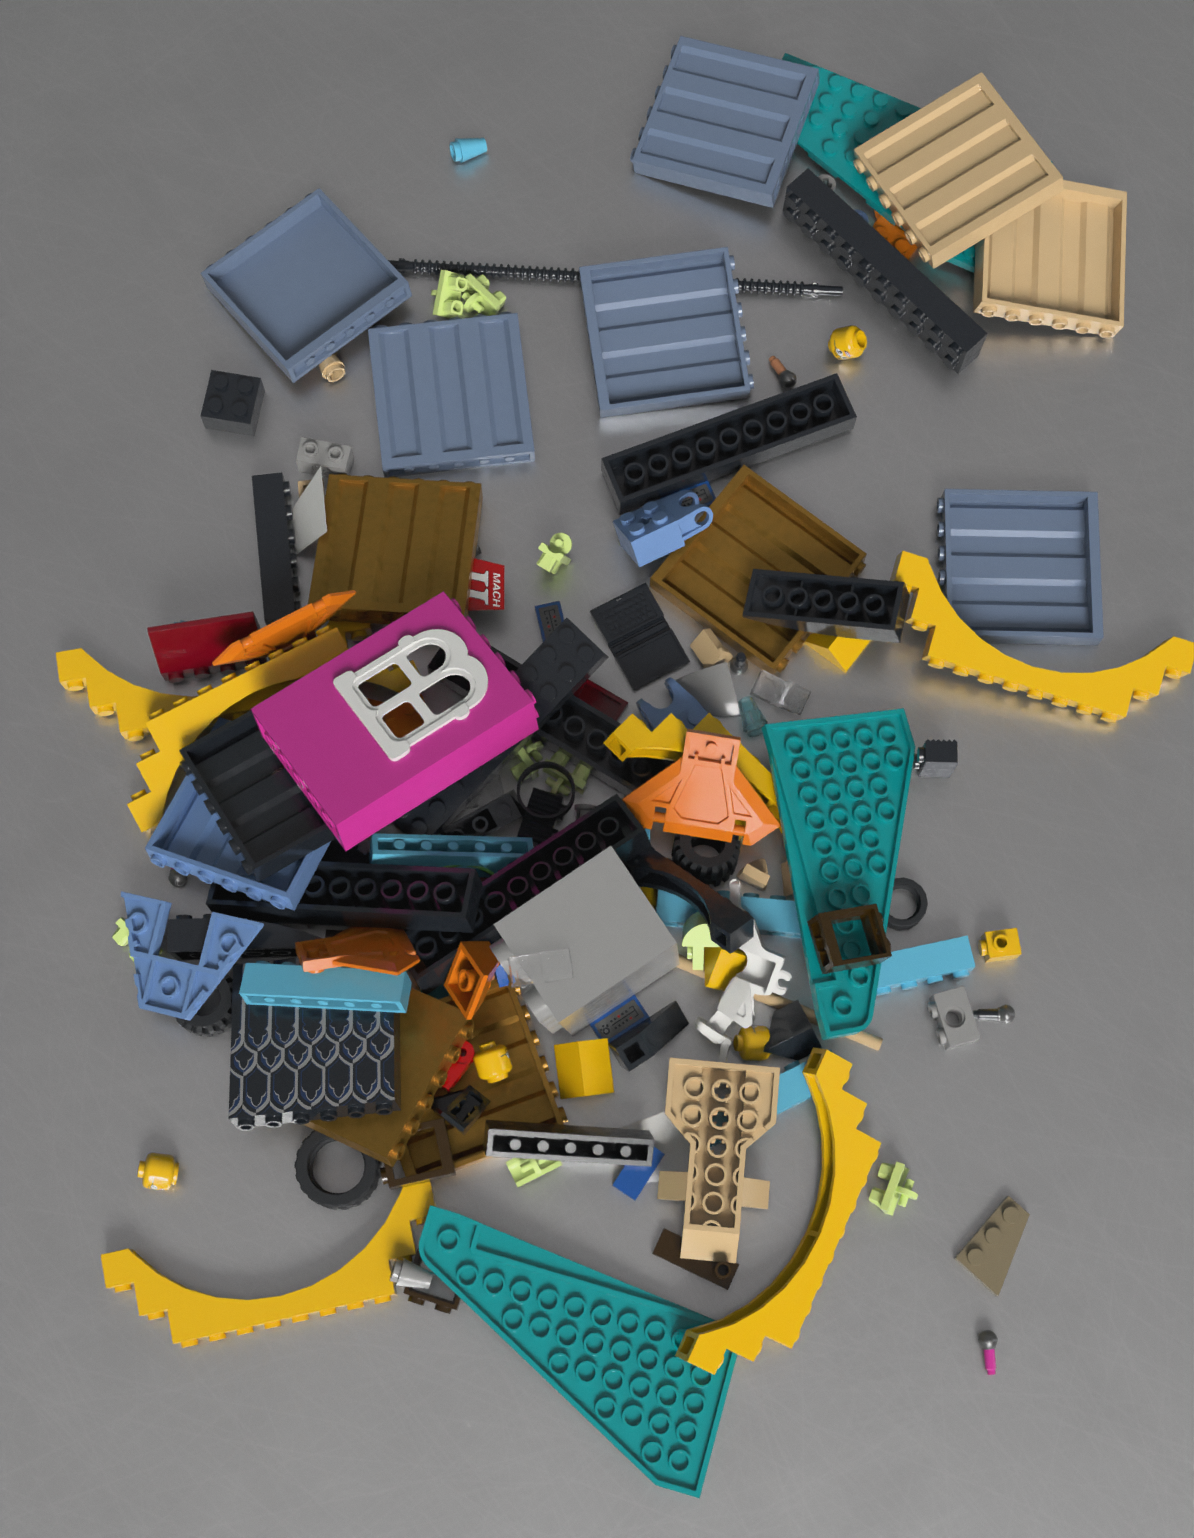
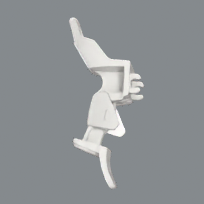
M732 879L730 881L729 900L745 911L741 907V881L739 879ZM755 919L754 937L739 947V949L746 953L747 966L742 972L737 973L732 978L721 998H719L716 1006L718 1011L712 1018L707 1021L697 1017L695 1020V1027L714 1044H721L719 1062L727 1063L729 1048L734 1040L724 1033L728 1026L734 1021L741 1027L748 1028L755 1021L754 994L771 995L776 993L783 995L787 988L779 986L778 980L782 978L790 981L792 977L789 972L782 970L786 956L770 950L764 945Z

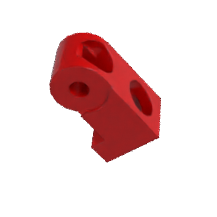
M465 1041L461 1047L458 1061L455 1064L452 1063L447 1072V1079L442 1088L448 1093L451 1092L473 1063L475 1051L472 1044L468 1041Z

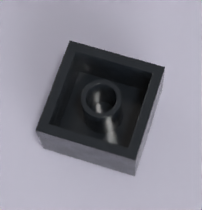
M211 370L200 415L205 428L255 436L265 393L261 378Z

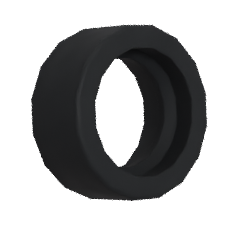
M904 877L895 878L893 891L895 889L908 890L914 895L917 907L915 913L907 919H897L889 914L887 927L899 931L908 930L916 926L926 914L928 906L927 896L921 885L914 880Z

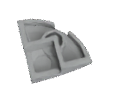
M727 662L707 667L676 679L712 716L724 718L740 716Z

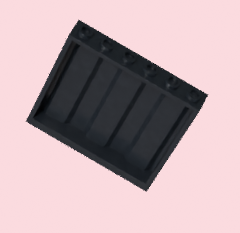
M252 711L243 714L179 750L183 758L179 762L187 776L193 775L195 780L191 781L196 792L199 796L204 793L207 799L203 802L211 815L217 814L219 819L216 823L223 835L227 833L230 835L231 840L228 841L235 855L241 853L244 858L241 861L244 870L248 876L254 874L258 882L336 839L263 739Z

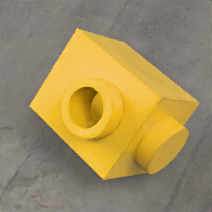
M1017 928L984 932L981 940H978V950L980 956H984L985 963L1017 959L1022 954Z

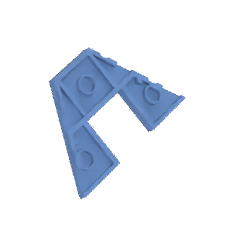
M121 891V897L124 898L127 913L125 925L129 930L130 956L134 957L136 974L133 975L138 989L137 1000L139 1008L191 1021L263 928L264 923L212 912L199 965L159 956L172 903Z

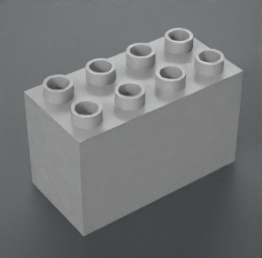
M609 846L493 924L502 938L489 946L506 973L522 989L533 983L534 986L521 995L539 1023H542L552 1034L564 1028L572 1036L680 964L677 942L612 846Z

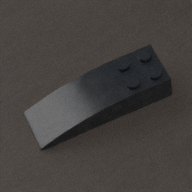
M753 569L742 616L743 618L811 633L900 643L910 594L905 582Z
M204 914L203 918L192 919V915H176V919H168L167 952L178 961L200 960L211 914ZM256 921L264 923V926L239 959L298 957L295 942L321 939V937L279 924Z

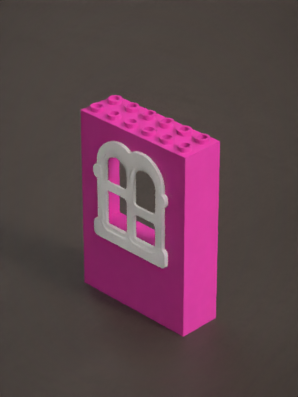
M444 591L251 708L263 739L345 851L539 729L537 723L539 715L534 707L536 700L530 690H524L520 686L521 682L517 674L513 670L510 672L507 670L502 656L498 652L494 654L490 649L491 645L484 634L479 635L476 632V626L469 616L464 617L458 602L454 598L450 599ZM434 644L441 647L446 654V659L439 669L427 676H421L407 659L410 653L424 645ZM390 665H398L411 681V685L379 706H372L359 690V685ZM460 675L465 677L470 683L468 695L441 714H433L420 697L422 691L447 676ZM409 702L422 717L424 723L404 737L397 738L382 718L401 704Z

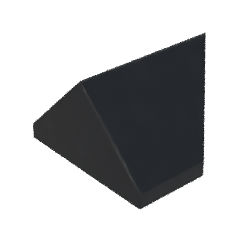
M798 1000L774 1011L769 1029L770 1038L765 1044L763 1052L800 1060L811 1054L813 1047L822 1048Z
M469 1084L465 1089L434 1098L430 1109L465 1136L491 1101Z

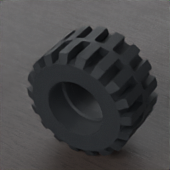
M675 834L671 854L672 861L685 871H689L704 884L709 886L713 884L716 887L720 885L721 880L724 883L728 881L730 875H733L735 872L741 841L738 840L739 836L737 835L732 836L731 842ZM708 845L713 847L719 855L703 857L697 854L693 847Z
M226 974L216 987L220 992V1003L215 1011L204 1016L195 1014L191 1021L175 1017L176 1021L190 1033L192 1032L198 1036L206 1035L211 1037L214 1033H224L223 1029L226 1027L230 1029L232 1021L233 979Z

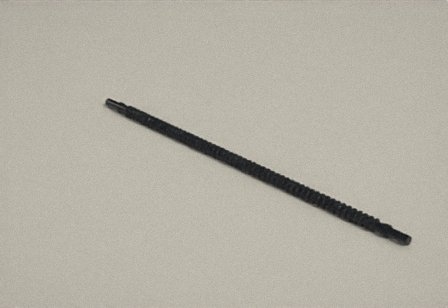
M399 258V261L388 260L401 274L413 271L414 274L421 272V275H423L424 272H428V275H431L434 272L437 276L441 270H447L463 274L464 277L471 273L473 276L483 274L486 278L492 276L493 279L496 276H499V279L506 277L507 280L510 277L517 280L519 277L522 281L524 278H528V281L534 278L536 282L538 279H542L543 282L546 279H549L550 282L555 279L557 283L560 280H563L564 283L570 280L572 284L574 281H578V284H580L579 270L575 271L574 268L568 271L567 268L560 270L559 267L557 270H553V267L547 270L545 266L543 269H539L538 266L532 269L531 266L525 268L524 265L521 268L514 265L512 268L509 264L507 267H503V264L497 267L495 263L492 266H489L488 263L482 266L481 263L475 265L474 262L471 265H468L467 262L461 265L459 261L457 264H453V261L446 264V261L439 263L438 260L435 263H432L431 260H428L426 263L423 259L421 262H417V259H414V262L406 261L404 258ZM736 278L739 290L743 294L746 291H749L750 294L756 291L757 294L764 292V295L767 292H771V295L777 292L779 296L781 293H785L786 296L789 293H792V296L799 294L800 297L803 294H807L813 298H818V295L843 296L842 286L819 285V282L804 284L801 281L800 284H797L794 281L793 284H790L789 281L782 283V280H780L779 283H775V280H772L769 283L767 279L764 282H761L760 279L754 282L752 278L750 281H746V278L743 281H739V278Z

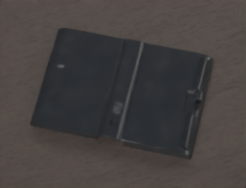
M646 582L590 610L594 622L634 691L690 662L672 628L670 629L665 620L664 614Z

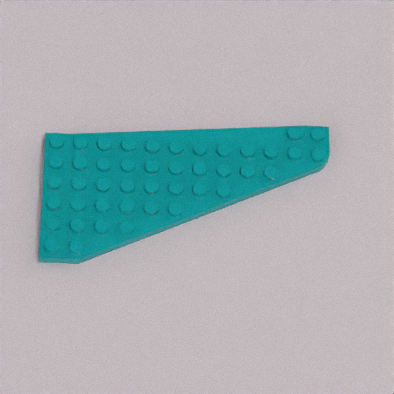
M904 708L765 724L761 728L770 761L813 1006L822 1040L855 1035L867 1028L873 1018L881 964L822 974L807 921L818 913L877 904L878 910L883 917V927L886 934L916 747ZM861 919L832 924L842 960L871 955Z
M430 1205L418 1245L419 1254L424 1264L656 1486L700 1498L737 1354L726 1349L723 1363L717 1369L715 1375L676 1357L675 1354L687 1329L716 1320L468 1217Z

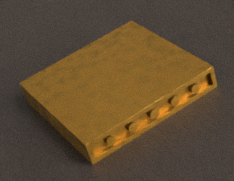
M411 988L407 1013H400L401 1110L393 1111L389 1115L373 1113L365 1114L362 1118L346 1116L338 1117L335 1121L311 1120L303 1125L394 1167L396 1161L403 1157L408 1140L418 1131L420 1119L424 1112L431 1108L436 1091L446 1082L447 1072L452 1063L455 1064L458 1061L461 1047L465 1040L471 1038L474 1032V1021L472 1019L466 1020L459 1008Z

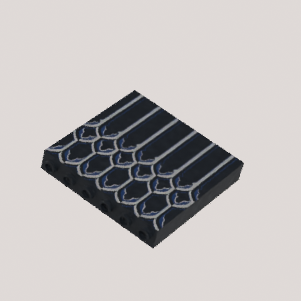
M298 957L266 961L271 964L292 962L301 965ZM245 964L233 965L228 1119L236 1129L249 1131L258 1126L276 1128L284 1123L303 1125L311 1120L335 1121L338 1117L362 1118L365 1114L389 1115L393 1111L401 1110L400 1013L246 1004L239 994Z

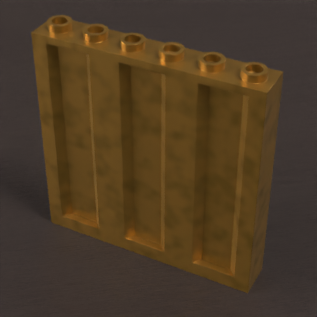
M743 465L709 506L713 512V520L710 526L685 540L684 547L671 552L651 576L649 587L706 629L711 628L715 636L738 653L743 652L746 655V659L773 677L777 671L781 673L789 663L787 659L792 652L796 654L805 643L803 638L808 632L743 618V610L753 569L853 577L855 575L858 577L867 565L864 563L867 553L750 468ZM706 511L698 519L697 523L702 522L706 518Z
M329 474L324 501L327 532L318 538L308 604L330 593L355 590L356 594L328 621L391 624L444 591L450 599L454 598L458 602L463 616H468L473 562L476 556L483 501L481 483Z
M508 975V986L499 988L497 978L491 981L483 1003L472 1018L475 1023L474 1032L471 1038L465 1041L472 1044L475 1053L480 1050V1044L494 1040L496 1045H505L513 1067L508 1072L509 1077L494 1083H488L487 1080L479 1078L473 1061L450 1093L465 1089L470 1084L491 1101L465 1136L445 1121L456 1171L492 1158L485 1155L483 1148L486 1120L560 1125L568 1122L563 1106L558 1108L554 1098L559 1096L554 1081L548 1082L545 1072L549 1071L545 1056L539 1057L536 1046H539L540 1042L536 1031H530L526 1021L531 1020L526 1004L521 1006L517 996L522 994L520 987L515 980L511 981L510 975ZM451 996L439 999L458 1008ZM439 1087L434 1098L449 1093L442 1087ZM429 1109L427 1112H424L420 1123L440 1119L441 1117ZM435 1129L416 1133L408 1140L406 1151L400 1159L405 1177L442 1169Z

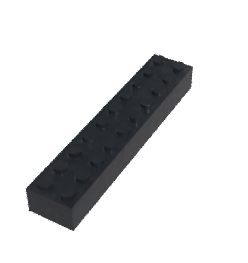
M809 168L787 186L783 206L785 217L789 221L795 222L806 237L812 238L818 243L822 252L832 256L842 270H847L859 286L865 287L871 293L876 302L882 303L888 308L893 318L902 321L913 336H918L930 352L936 353L942 359L947 368L959 374L979 356L988 333Z
M836 373L601 458V471L619 514L705 481L709 482L737 472L743 465L750 467L852 430L857 416Z
M566 618L515 671L520 679V686L524 690H530L536 700L534 707L539 715L537 718L539 729L402 815L394 822L406 834L439 835L441 833L440 830L447 827L609 657L571 620Z
M491 646L490 649L494 654L498 652L506 663L505 667L509 672L512 670L515 672L522 665ZM441 647L427 666L429 674L439 669L446 659V654ZM450 675L438 681L463 697H466L470 691L469 681L460 675ZM574 695L532 737L537 742L541 741L544 746L552 751L564 753L570 758L569 761L575 765L579 763L589 768L590 774L625 795H628L674 763V761L648 757L626 758L622 762L604 744V741L621 723Z
M618 794L610 797L482 882L483 886L473 933L410 929L406 931L416 951V955L420 959L419 963L408 970L423 993L428 994L445 983L461 941H489L493 944L502 938L493 924L609 846H612L623 864L652 846L645 829Z
M320 861L295 911L286 907L285 909L276 908L270 902L263 899L260 901L253 900L246 893L240 891L230 892L223 888L222 885L214 882L210 885L206 905L211 912L264 922L473 933L483 884L476 869Z

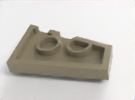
M1010 1196L1005 1197L954 1258L996 1297L999 1296L1030 1215Z

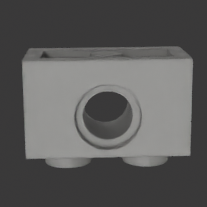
M301 437L296 456L299 472L315 475L321 466L322 476L329 477V474L350 475L354 461L351 446Z
M964 986L933 994L929 998L930 1003H927L928 1011L931 1018L936 1019L938 1025L936 1036L940 1045L944 1044L945 1050L973 1043L981 1038ZM948 1012L957 1015L958 1025H951L947 1022L946 1014Z

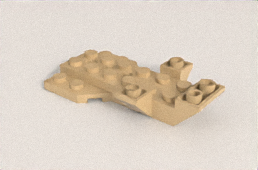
M669 1058L665 1115L690 1144L688 1171H659L657 1199L685 1202L680 1258L736 1263L741 1208L768 1209L770 1181L744 1177L746 1149L776 1124L779 1067ZM720 1084L726 1085L725 1089L730 1090V1094H726L724 1099L718 1098L719 1094L714 1092V1089H718ZM718 1112H723V1117L728 1119L727 1122H723L722 1127L716 1126V1122L712 1121V1116H717ZM716 1139L721 1140V1145L725 1144V1150H721L719 1155L714 1154V1150H710V1144H714Z

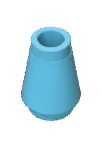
M455 138L449 144L450 154L454 162L459 161L463 163L487 152V144L484 138Z

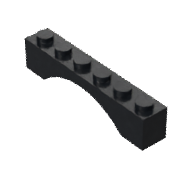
M650 846L624 864L639 887L663 890L691 904L704 918L710 932L711 941L728 953H733L754 937V918L747 911H743L728 898L721 896L708 884H704L689 871H685L676 865L670 858L660 854L654 847Z

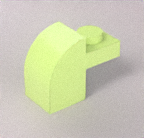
M699 912L694 913L686 920L682 931V947H687V959H693V970H703L704 947H720L711 941L708 926Z

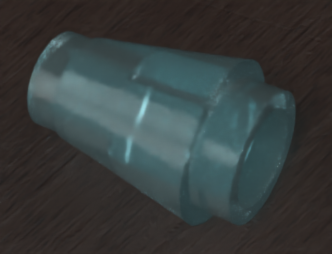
M753 697L742 698L738 704L740 706L743 731L749 737L763 734L761 728L768 721Z

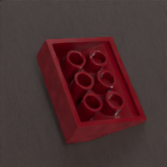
M253 611L147 628L160 673L165 681L171 683L182 682L184 678L189 677L204 679L210 677V674L215 673L230 675L236 672V670L245 669L244 667L258 660L261 665L268 662L267 657L216 666L212 664L230 644L261 629Z

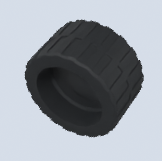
M314 1130L307 1138L305 1137L296 1153L295 1176L301 1190L315 1203L332 1210H347L361 1205L363 1201L371 1197V1194L378 1186L379 1178H381L380 1168L382 1162L361 1152L365 1166L360 1182L347 1192H328L317 1183L313 1174V1162L316 1154L323 1146L336 1140Z

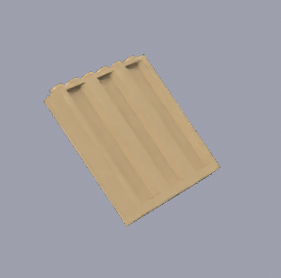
M982 72L854 149L855 160L853 164L859 174L864 173L867 177L866 182L872 191L876 190L878 192L882 206L885 209L889 208L891 210V215L898 227L902 225L911 245L915 243L924 263L929 262L933 269L1063 191V176Z
M1063 180V191L976 243L973 313L982 314L984 317H1001L1008 321L1029 322V324L1036 326L1047 325L1058 330L1070 329L1080 334H1098L1103 338L1114 337L1124 327L1127 192Z

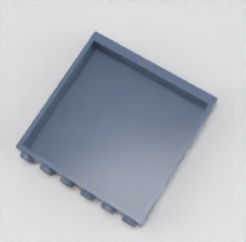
M320 188L306 195L299 203L288 208L281 216L267 223L256 234L249 236L242 244L228 251L225 256L201 272L206 287L293 383L412 296L408 281Z

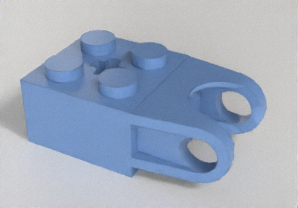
M682 490L662 499L648 502L633 512L624 513L620 518L614 520L613 524L621 547L641 567L684 547L685 540L710 526L713 520V512L707 505L700 504L695 492L692 490ZM692 497L693 502L690 506H681L683 499ZM706 511V518L702 522H695L696 514Z
M670 677L664 683L672 698V703L668 707L663 709L655 708L642 698L636 702L637 708L651 732L670 713L680 719L687 729H693L708 714L689 692Z

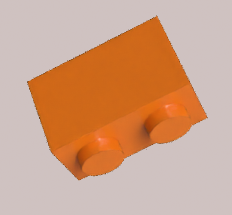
M461 941L444 983V987L466 1020H471L483 1003L496 968L499 966V961L489 947L491 945L489 941Z

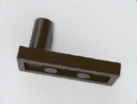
M665 1228L663 1229L652 1253L653 1255L726 1290L729 1289L739 1267L738 1263L680 1258L682 1236Z

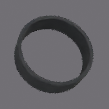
M550 761L534 763L526 768L517 782L518 803L523 812L534 820L541 822L558 820L569 812L574 803V780L568 770L560 764ZM542 768H551L566 776L572 787V796L563 810L552 815H539L530 811L524 805L520 797V788L524 779L531 772Z

